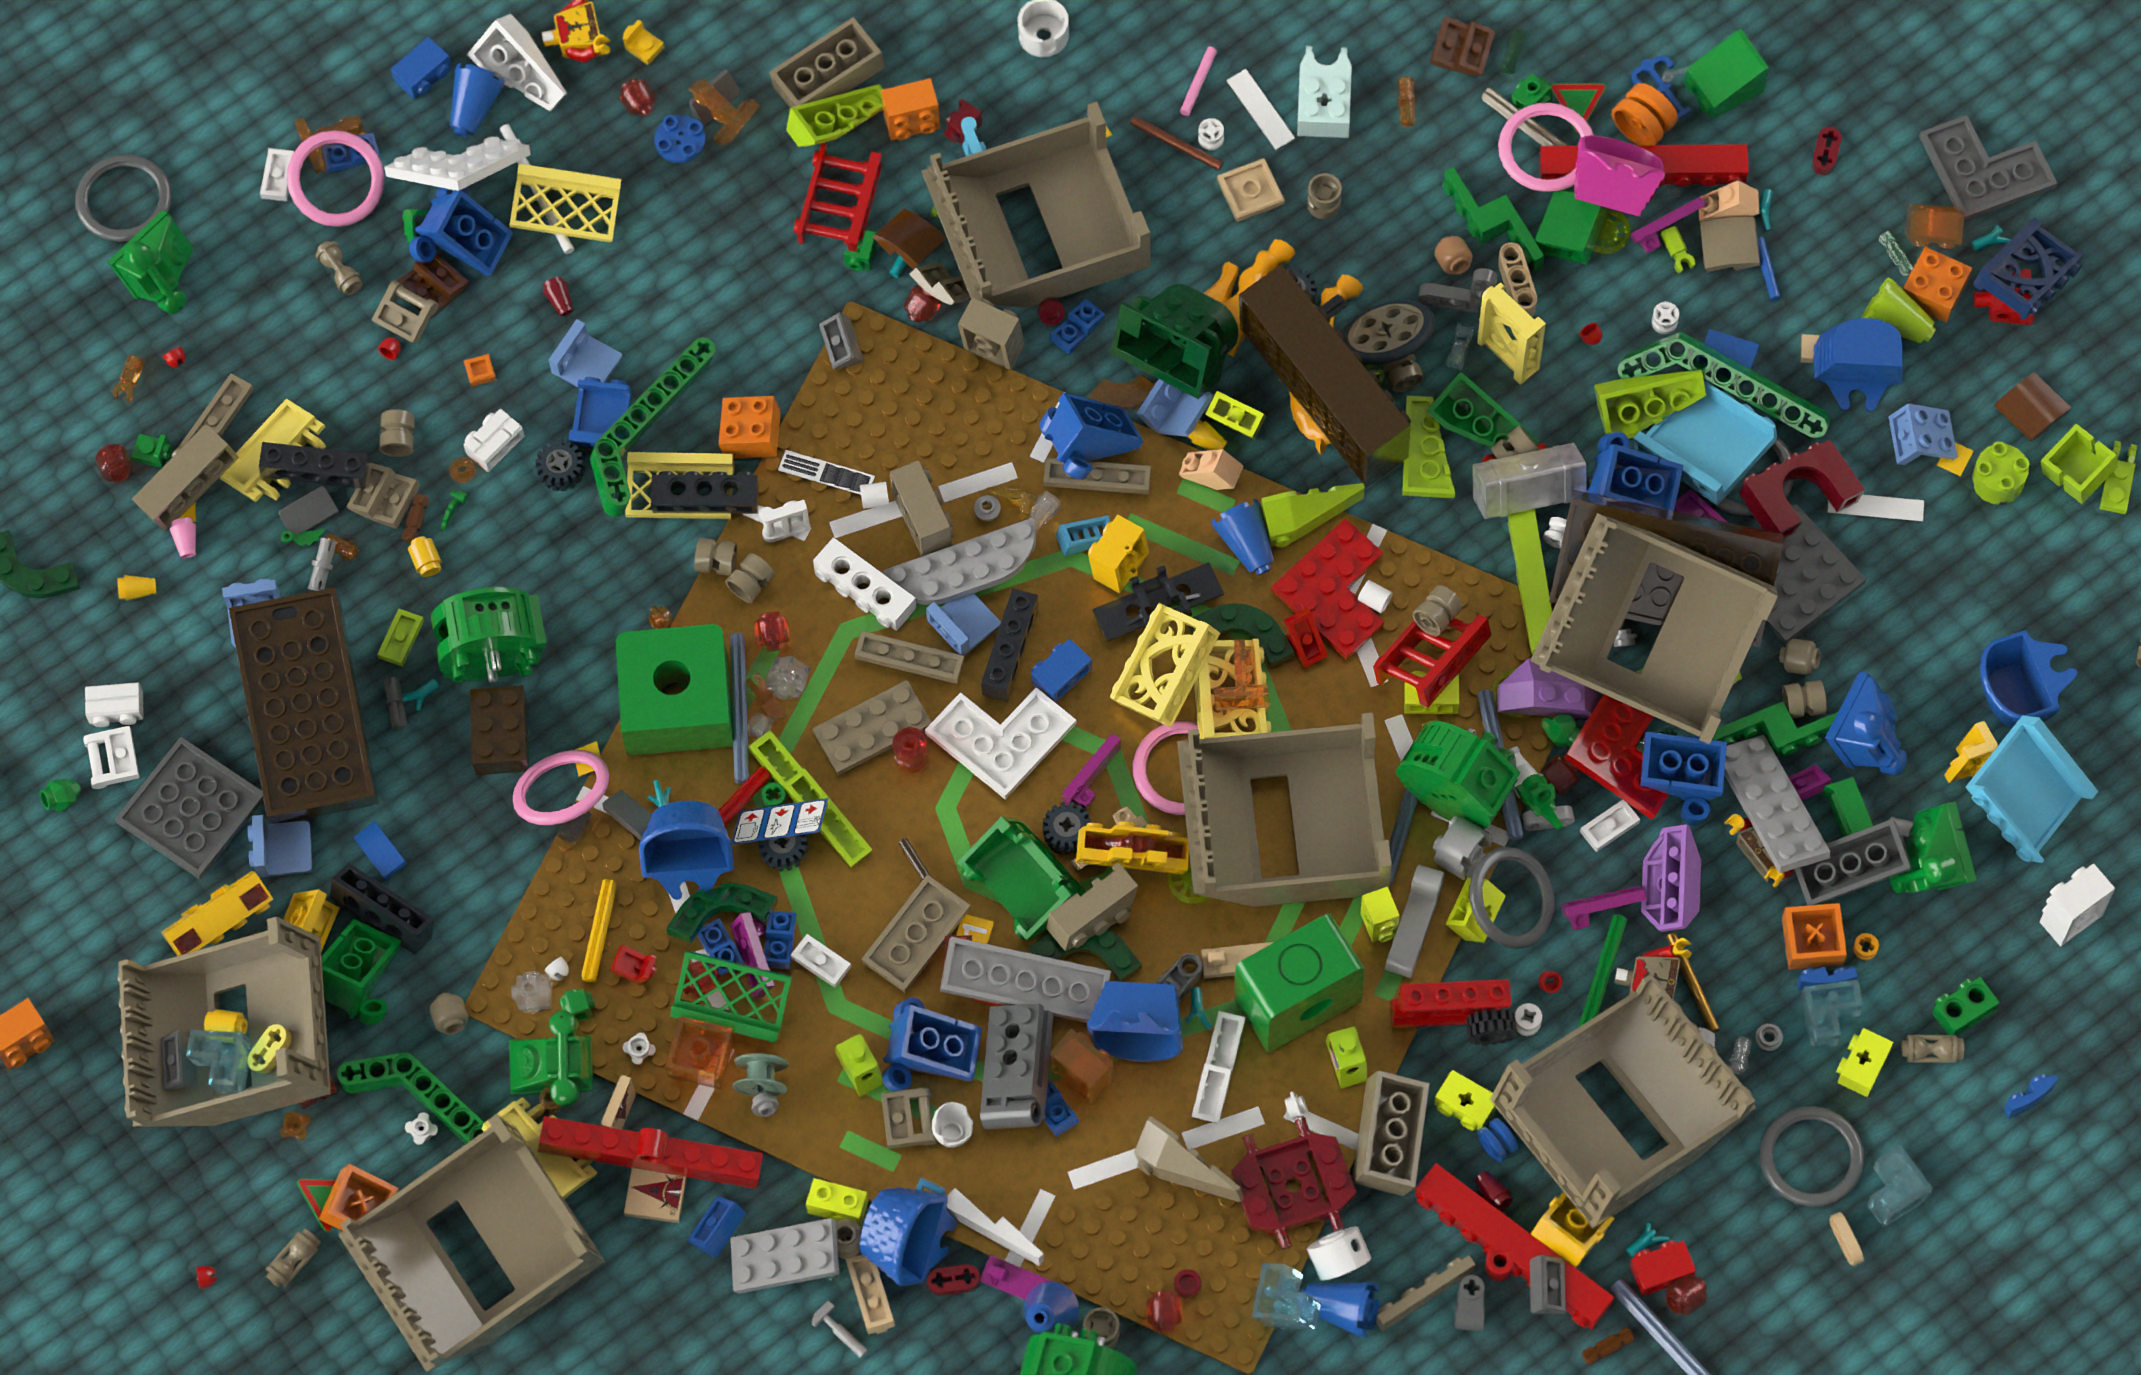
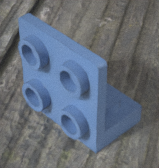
M576 319L549 358V364L552 374L578 387V379L585 380V377L599 378L601 382H606L621 361L622 353L589 336L586 324Z
M1158 379L1136 414L1150 429L1160 434L1187 437L1195 429L1196 423L1202 414L1208 409L1214 395L1211 392H1206L1201 398L1196 399Z
M1908 403L1888 416L1897 464L1906 465L1920 455L1951 460L1957 457L1948 410Z
M974 593L947 602L941 608L935 602L926 608L927 621L962 656H965L996 631L1001 624V621Z

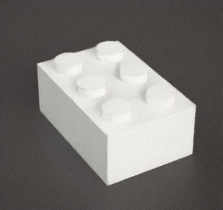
M2092 864L2087 869L2084 866L2079 868L2071 876L2072 880L2066 884L2061 882L2050 891L2051 896L2046 901L2048 903L2047 906L2042 910L2043 915L2040 923L2060 947L2103 916L2115 890L2114 886L2095 864Z

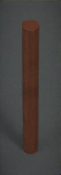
M1137 116L1132 118L1130 125L1217 171H1220L1224 162Z

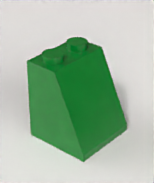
M1740 29L1689 66L1686 70L1684 84L1688 92L1694 93L1698 99V105L1702 112L1707 113L1713 120L1764 93L1769 67L1743 30Z

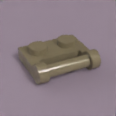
M394 280L385 292L372 321L417 344L431 316L436 313L438 303L432 299H424L404 288L402 283ZM399 296L421 308L420 314L416 315L394 303L396 297Z
M929 1088L881 1093L888 1149L915 1145L927 1146L937 1143V1139L932 1131L929 1104L931 1090ZM914 1100L918 1101L922 1129L920 1134H914L910 1101Z

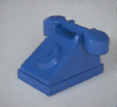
M440 187L436 194L437 198H433L430 201L432 206L423 223L416 227L415 231L421 236L414 237L409 245L411 256L418 262H430L435 257L436 246L480 271L483 275L491 276L514 232L470 198L467 187L459 191Z
M1064 392L1058 399L1060 403L1058 408L1050 407L1040 420V430L1044 434V438L1050 440L1058 452L1057 460L1064 463L1063 470L1065 473L1075 479L1083 480L1088 477L1093 469L1087 463L1088 461L1139 449L1144 442L1124 407Z
M1622 432L1605 434L1598 444L1599 454L1593 458L1596 460L1591 485L1586 492L1674 511L1684 465L1629 449V439Z
M1859 671L1825 739L1848 768L1855 769L1856 766L1880 767L1882 773L1894 776L1900 775L1905 769L1907 753L1899 749L1901 742L1896 737L1894 723L1897 720L1894 705L1888 694L1882 691L1869 673Z
M1646 732L1640 786H1646L1679 797L1681 800H1686L1681 810L1683 820L1693 826L1703 824L1710 812L1708 803L1723 793L1727 742L1711 740V743L1707 744L1701 741L1697 735L1691 738Z
M914 997L905 999L895 1006L893 1010L894 1021L889 1024L891 1034L888 1051L883 1058V1062L891 1064L882 1074L883 1083L889 1090L895 1092L907 1089L912 1082L909 1070L958 1078L968 1082L974 1079L982 1027L960 1020L956 1021L954 1018L926 1010L922 1001Z

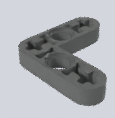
M1485 268L1476 269L1473 274L1471 290L1424 283L1420 286L1418 300L1426 305L1481 313L1482 295L1489 287H1496L1497 273Z

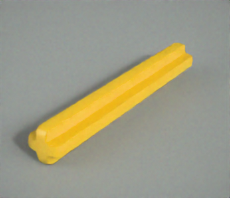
M604 879L602 881L581 975L582 980L593 983L597 979L617 889V883L614 880Z

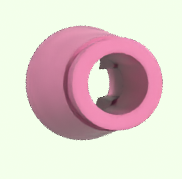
M192 518L173 520L170 531L180 558L195 556L196 524L193 523Z

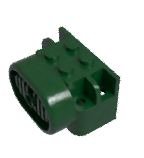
M1173 284L1166 287L1153 299L1138 296L1132 301L1131 305L1125 302L1121 303L1111 354L1199 399L1220 381L1226 354L1235 347L1238 341V325L1231 311L1221 302L1190 286Z

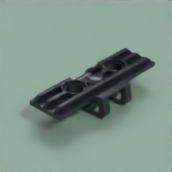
M1208 562L1169 579L1164 565L1156 568V577L1139 583L1138 576L1131 578L1130 587L1133 593L1092 609L1106 641L1109 642L1141 628H1146L1150 619L1148 615L1156 609L1159 603L1167 607L1176 604L1179 607L1173 610L1190 617L1192 616L1191 608L1223 596L1224 592L1210 563ZM1186 587L1189 589L1190 595L1185 596L1184 592H1179L1176 589ZM1138 607L1140 609L1138 616L1131 618L1126 614L1128 608Z

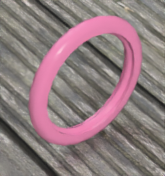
M1537 103L1516 112L1505 123L1498 143L1500 159L1509 175L1521 185L1542 192L1560 191L1575 185L1574 180L1577 167L1568 175L1553 180L1538 179L1526 174L1520 169L1513 158L1511 143L1517 128L1526 120L1539 115L1559 116L1574 125L1581 137L1594 136L1591 127L1585 119L1574 110L1554 103Z
M332 130L320 132L309 137L298 146L288 165V189L295 205L304 215L323 225L340 227L352 225L363 220L375 209L384 191L385 176L378 154L369 143L349 132ZM340 143L353 147L362 154L370 167L372 175L370 192L365 201L350 212L333 214L319 210L308 201L301 189L300 170L304 160L309 153L324 144Z
M1175 721L1171 728L1161 725L1151 731L1141 741L1135 752L1133 777L1136 787L1143 798L1152 806L1166 813L1185 815L1184 803L1170 801L1160 796L1153 789L1146 774L1148 755L1160 740L1170 735L1188 733V730L1198 729V723Z
M569 750L547 756L526 770L518 780L513 793L514 809L520 817L529 823L537 825H556L576 819L593 808L604 796L610 776L608 766L603 759L594 753L584 750ZM569 763H583L590 765L596 772L597 779L593 789L587 796L571 807L555 812H538L532 810L526 803L525 797L529 787L538 777L552 768Z

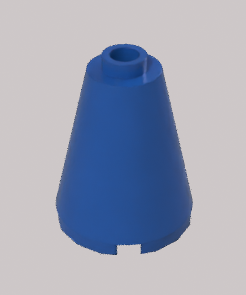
M457 64L454 76L450 127L454 129L453 133L455 135L468 138L469 135L476 133L504 87L505 79L500 76L499 80L493 78L494 72L470 64H466L464 69L461 67V64Z
M1253 499V505L1249 506L1247 501L1220 514L1222 520L1216 522L1214 518L1211 521V525L1251 574L1256 572L1260 576L1272 569L1270 565L1274 563V558L1261 504L1258 499Z
M1057 1281L1044 1282L1035 1286L1028 1293L1024 1302V1316L1030 1328L1038 1334H1042V1331L1054 1333L1055 1325L1061 1324L1059 1333L1061 1335L1063 1325H1068L1072 1328L1075 1325L1079 1316V1302L1075 1293L1062 1283Z
M1373 1282L1310 1283L1307 1288L1302 1289L1299 1302L1303 1305L1304 1311L1359 1337L1368 1338L1369 1335L1366 1331L1373 1330L1379 1309L1380 1300L1375 1299V1291L1380 1292V1288L1377 1283Z

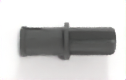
M392 677L390 678L392 684L389 683V679L383 682L387 697L385 706L389 709L392 728L394 730H403L407 726L405 713L407 703L402 700L400 679Z

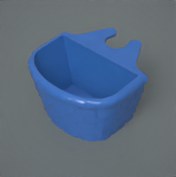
M1872 318L1848 320L1825 331L1819 336L1816 344H1814V380L1822 381L1829 386L1842 410H1847L1850 407L1849 393L1853 390H1860L1866 396L1865 409L1869 412L1874 411L1884 390L1888 386L1902 384L1903 363L1900 332L1893 325Z
M2024 630L1990 642V645L1983 650L1980 661L1981 682L1989 707L2001 723L2013 728L2022 715L2038 717L2042 721H2046L2057 714V712H2060L2057 700L2058 695L2078 674L2074 668H2069L2059 673L2050 667V660L2054 656L2067 653L2065 645L2035 641Z
M678 801L663 805L652 813L651 821H649L639 846L642 876L657 879L673 899L679 900L682 898L680 885L685 881H694L699 885V890L704 889L707 891L713 888L719 875L734 870L731 841L717 808L705 802Z
M1105 981L1104 989L1101 990V996H1098V1002L1095 1003L1094 1011L1091 1013V1019L1087 1021L1088 1032L1093 1046L1103 1054L1132 1061H1162L1179 1055L1183 1051V1039L1176 985Z
M902 1187L888 1188L879 1192L873 1200L864 1221L860 1238L861 1255L868 1258L870 1262L874 1263L900 1286L923 1283L929 1270L946 1257L949 1252L948 1246L940 1248L942 1235L947 1230L953 1231L957 1225V1221L947 1212V1195Z

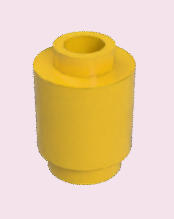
M425 536L412 540L408 551L417 572L421 573L424 578L439 573L442 569L440 566L442 561L433 540Z
M219 1009L209 1011L204 1021L206 1033H210L213 1037L239 1040L242 1035H245L248 1026L247 1019H244L243 1013Z

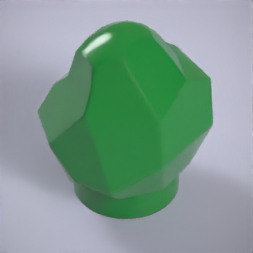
M1559 714L1555 718L1545 717L1542 721V728L1546 735L1557 747H1563L1564 745L1570 747L1581 730L1576 726L1577 722L1571 715Z
M66 778L54 779L46 785L45 789L40 790V798L46 810L55 809L58 812H62L77 800L81 788L74 780Z

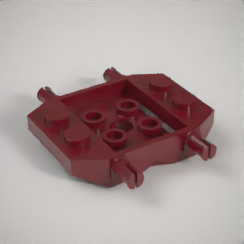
M1301 1117V1122L1299 1118L1294 1121L1300 1135L1299 1138L1261 1150L1257 1148L1253 1134H1248V1137L1247 1135L1243 1136L1242 1140L1247 1150L1246 1156L1231 1170L1233 1181L1241 1188L1244 1197L1241 1203L1250 1229L1271 1236H1277L1281 1250H1286V1245L1288 1249L1293 1246L1287 1232L1307 1223L1330 1219L1334 1232L1339 1231V1229L1345 1230L1340 1215L1356 1196V1190L1337 1138L1335 1136L1310 1132L1305 1117ZM1308 1153H1312L1329 1202H1324ZM1261 1168L1263 1169L1279 1218H1277L1274 1207L1272 1205L1268 1190L1266 1188L1262 1173L1260 1171ZM1290 1180H1296L1301 1184V1189L1297 1192H1289L1285 1185Z

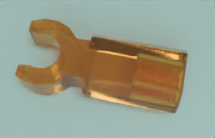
M128 355L119 378L120 383L116 384L113 388L115 399H118L121 392L126 391L127 402L133 400L134 392L132 389L136 386L145 364L142 358Z

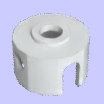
M1032 0L1021 9L1018 16L1019 41L1023 49L1031 55L1038 57H1051L1058 54L1066 46L1069 39L1068 14L1064 6L1055 0ZM1040 30H1048L1051 33V37L1047 40L1039 39L1036 35Z
M1356 1226L1326 1235L1307 1248L1320 1280H1329L1346 1274L1366 1264L1371 1259L1361 1232ZM1353 1239L1357 1242L1358 1245L1357 1252L1353 1251V1248L1351 1246V1241Z

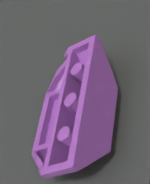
M1530 658L1523 662L1498 686V712L1552 717L1563 714L1571 715L1573 718L1588 719L1602 696L1600 692L1551 671L1548 673L1541 670L1540 665L1531 662Z
M1687 824L1662 828L1659 833L1660 837L1652 845L1643 860L1642 888L1645 890L1646 900L1641 901V912L1661 932L1685 929L1700 911L1701 858L1690 827Z

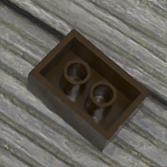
M524 686L470 689L472 764L476 775L526 772L529 769L527 696Z

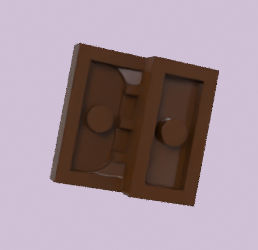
M1445 16L1442 19L1429 63L1447 70L1481 76L1495 30L1473 21L1467 25Z
M902 209L873 236L890 256L896 251L912 269L918 266L946 239L932 224L907 209Z
M437 253L430 262H414L413 270L397 280L403 284L404 288L426 300L432 299L438 303V309L430 319L446 308L469 283L468 280ZM412 304L417 310H419V311L421 312V310H422L421 308H419V307H417L416 305Z
M2035 372L2013 387L1994 405L2030 441L2045 433L2051 424L2068 414L2071 409Z

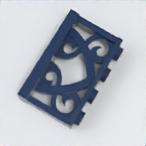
M2035 217L1982 267L1973 283V286L1980 291L1986 289L2019 313L2022 320H2025L2030 314L2035 316L2042 308L2043 302L2048 303L2057 291L2056 289H2063L2069 280V276L2074 278L2082 268L2080 261L2084 256L2082 252H2075L2041 227L2043 223ZM2023 251L2029 252L2030 256L2025 255ZM2014 259L2025 263L2038 261L2043 278L2020 277L2021 269ZM2060 260L2065 266H2058L2055 262ZM2005 268H2011L2014 271V275H2011L2012 271H2007ZM2015 288H2019V293L2015 291ZM2024 293L2030 294L2031 299L2027 300L2024 298Z

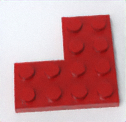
M1345 518L1272 585L1271 592L1295 614L1308 608L1312 613L1320 636L1343 658L1348 660L1384 626V621L1367 605L1358 601V597L1349 590L1359 578L1383 557V551Z
M1603 694L1563 758L1652 820L1669 794L1646 786H1640L1643 751L1635 746L1653 716Z

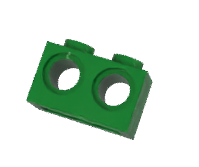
M1981 977L1974 981L1971 979L1964 981L1957 987L1958 991L1952 995L1946 993L1935 1001L1936 1005L1932 1014L1947 1035L1958 1036L1996 1012L2000 1002ZM1977 995L1981 998L1982 1002L1974 1003L1969 999V996ZM1955 1009L1960 1016L1951 1017L1946 1010Z

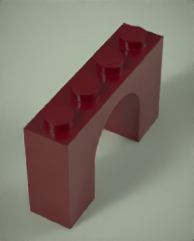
M1828 440L1822 444L1820 442L1814 443L1802 454H1799V452L1792 454L1781 464L1774 463L1759 475L1756 473L1749 475L1744 479V485L1738 494L1763 530L1783 534V539L1795 534L1802 521L1785 498L1783 493L1784 482L1791 479H1805L1814 483L1821 489L1836 512L1857 503L1865 489L1832 441Z

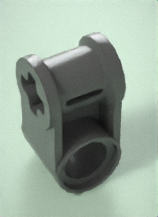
M1193 953L1184 954L1155 984L1176 985L1178 1001L1180 1003L1202 978L1201 959ZM1193 964L1197 967V970L1194 973H1186L1183 968L1186 965Z
M1468 1275L1460 1282L1457 1292L1454 1329L1483 1331L1484 1283L1478 1276ZM1469 1285L1473 1286L1474 1295H1469L1467 1290Z

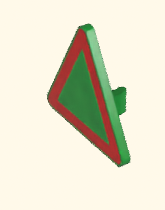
M1553 83L1550 85L1558 104L1574 110L1586 122L1606 89V85L1603 83ZM1570 123L1574 132L1578 134V130Z
M300 1178L297 1180V1186L325 1233L330 1232L333 1226L319 1220V1217L336 1179Z

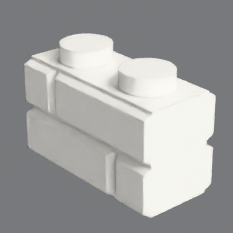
M499 409L495 414L490 413L484 419L483 426L477 432L472 431L465 439L464 448L466 454L473 461L489 472L525 435L521 425L514 419H511L502 409Z
M139 682L85 688V714L89 724H93L96 727H107L112 722L132 725L136 723V720L144 719L143 690Z

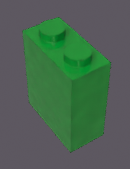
M1572 190L1554 191L1535 242L1545 256L1587 265L1608 213L1607 209L1600 205L1575 199L1574 191Z

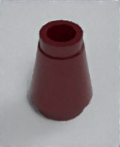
M558 276L549 279L543 284V293L560 317L567 316L574 311L567 281H563L562 277Z
M1484 1171L1476 1177L1475 1182L1488 1203L1500 1212L1510 1206L1513 1202L1511 1191L1488 1171Z

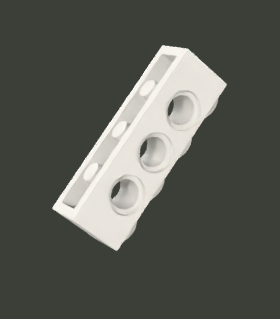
M834 537L813 560L815 574L820 580L831 582L835 585L838 593L846 598L849 596L854 599L856 605L862 611L873 613L877 616V621L886 628L890 626L897 631L917 608L914 596ZM840 568H847L849 570L845 574L837 573V570ZM861 583H867L870 585L866 589L857 588V586ZM882 598H887L890 600V602L887 604H879L878 600Z

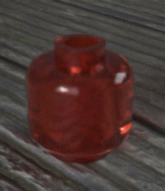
M634 78L620 88L619 100L631 116L640 114L642 117H645L654 111L653 105L657 100V96L647 81Z
M915 285L904 301V309L912 321L916 323L928 322L935 317L942 301L929 294L920 285Z
M108 444L101 448L95 456V463L99 473L108 482H122L128 478L133 470L130 455L126 448L120 444Z
M780 612L760 614L759 619L754 622L756 643L760 647H767V652L782 650V645L789 642L788 619L780 615Z
M1555 756L1540 770V774L1545 777L1547 783L1553 784L1558 795H1564L1579 782L1578 773L1581 772L1562 756Z
M699 960L689 965V970L694 978L707 971ZM708 963L710 968L715 966L714 964ZM717 969L713 970L719 982L722 981ZM709 973L696 981L704 994L717 987ZM686 976L685 983L691 981L688 976ZM690 984L683 990L686 995L691 993L695 999L701 997L693 984Z
M1692 1274L1681 1277L1667 1286L1666 1303L1674 1313L1690 1315L1706 1303L1707 1286L1701 1278L1695 1277Z
M1175 1291L1152 1292L1153 1296L1146 1300L1148 1324L1157 1326V1331H1174V1325L1183 1322L1182 1298L1175 1295Z

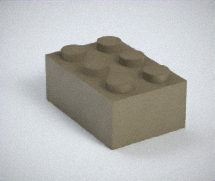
M972 297L958 323L964 349L1012 370L1025 346L1018 316L1010 310L1004 309L1001 311L995 308L994 304L986 299L981 298L977 300Z
M918 460L891 471L892 495L921 557L951 547V538L954 537L951 528L953 527V522L949 513L943 512L941 506L943 501L938 490L933 491L931 485L933 481L928 468H922Z

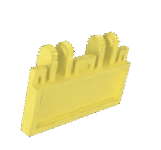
M286 399L236 452L239 458L220 479L255 502L263 493L277 500L280 494L269 483L273 480L282 487L288 488L291 482L289 480L260 477L259 461L262 442L303 447L306 443H309L315 448L324 449L326 446L322 440L309 431L311 430L319 435L325 428V425L315 419L313 415Z
M523 1097L516 1102L513 1101L497 1114L517 1127L564 1199L597 1175V1172L590 1166L593 1161L579 1159L577 1162H574L571 1157L538 1152L543 1121L537 1124L534 1120L544 1113L546 1107L539 1103L526 1113L525 1111L530 1108V1104ZM488 1121L483 1124V1131L491 1127Z

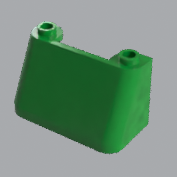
M1001 816L958 861L963 868L961 871L967 879L972 882L974 880L983 882L1015 918L1013 921L1015 928L1013 930L1022 940L1032 941L1046 930L1049 914L1076 893L1080 897L1086 893L1083 887L1023 821L1017 818Z

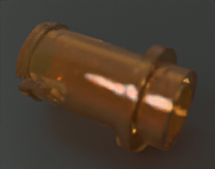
M332 533L328 534L329 540L337 541L334 553L340 555L342 560L352 561L356 557L358 546L355 545V542H347Z
M551 1087L545 1088L539 1096L540 1104L546 1110L548 1109V1112L556 1113L561 1109V1106L554 1101L549 1102L552 1100L550 1095Z

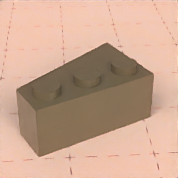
M1119 862L1112 867L1113 873L1104 880L1100 881L1099 878H1096L1091 882L1093 888L1081 897L1076 893L1049 914L1046 929L1065 951L1072 947L1078 948L1082 946L1088 938L1095 934L1101 935L1111 925L1117 922L1123 923L1130 917L1138 885Z

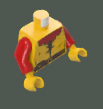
M573 0L554 16L556 29L542 32L544 46L560 44L564 58L587 63L597 56L610 52V47L605 45L610 42V39L599 34L593 2H590V0Z

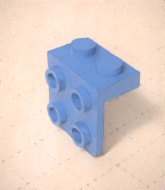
M259 579L255 583H234L229 587L222 588L223 598L228 608L231 642L234 647L236 646L229 608L280 598V592L275 580Z
M263 815L252 816V825L248 826L249 842L253 841V851H249L250 867L255 868L258 877L304 874L312 871L311 826L309 822L266 824Z

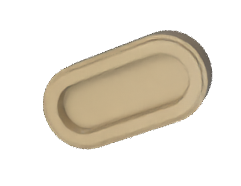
M1841 1212L1831 1215L1830 1224L1848 1262L1853 1266L1863 1263V1254L1844 1215Z

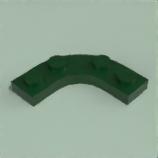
M10 530L0 532V582L5 587L29 598H49L80 589L73 562L48 569L35 570L28 568L17 558Z
M1238 603L1224 604L1192 617L1212 626L1220 632L1219 636L1236 632L1243 633L1253 639H1258L1259 647H1263L1264 656L1270 667L1295 656V652L1279 624L1266 612L1256 607ZM1188 626L1192 634H1194L1196 629Z
M739 883L720 884L721 887L707 891L701 889L690 896L678 909L666 928L667 935L691 944L710 917L729 911L737 913L751 912L752 918L765 923L778 903L777 896Z
M1109 929L1101 935L1095 934L1088 938L1082 946L1078 948L1072 947L1067 951L1060 946L1051 933H1048L1028 947L1030 954L1058 960L1079 952L1096 955L1106 964L1118 982H1123L1142 969V964L1127 944Z

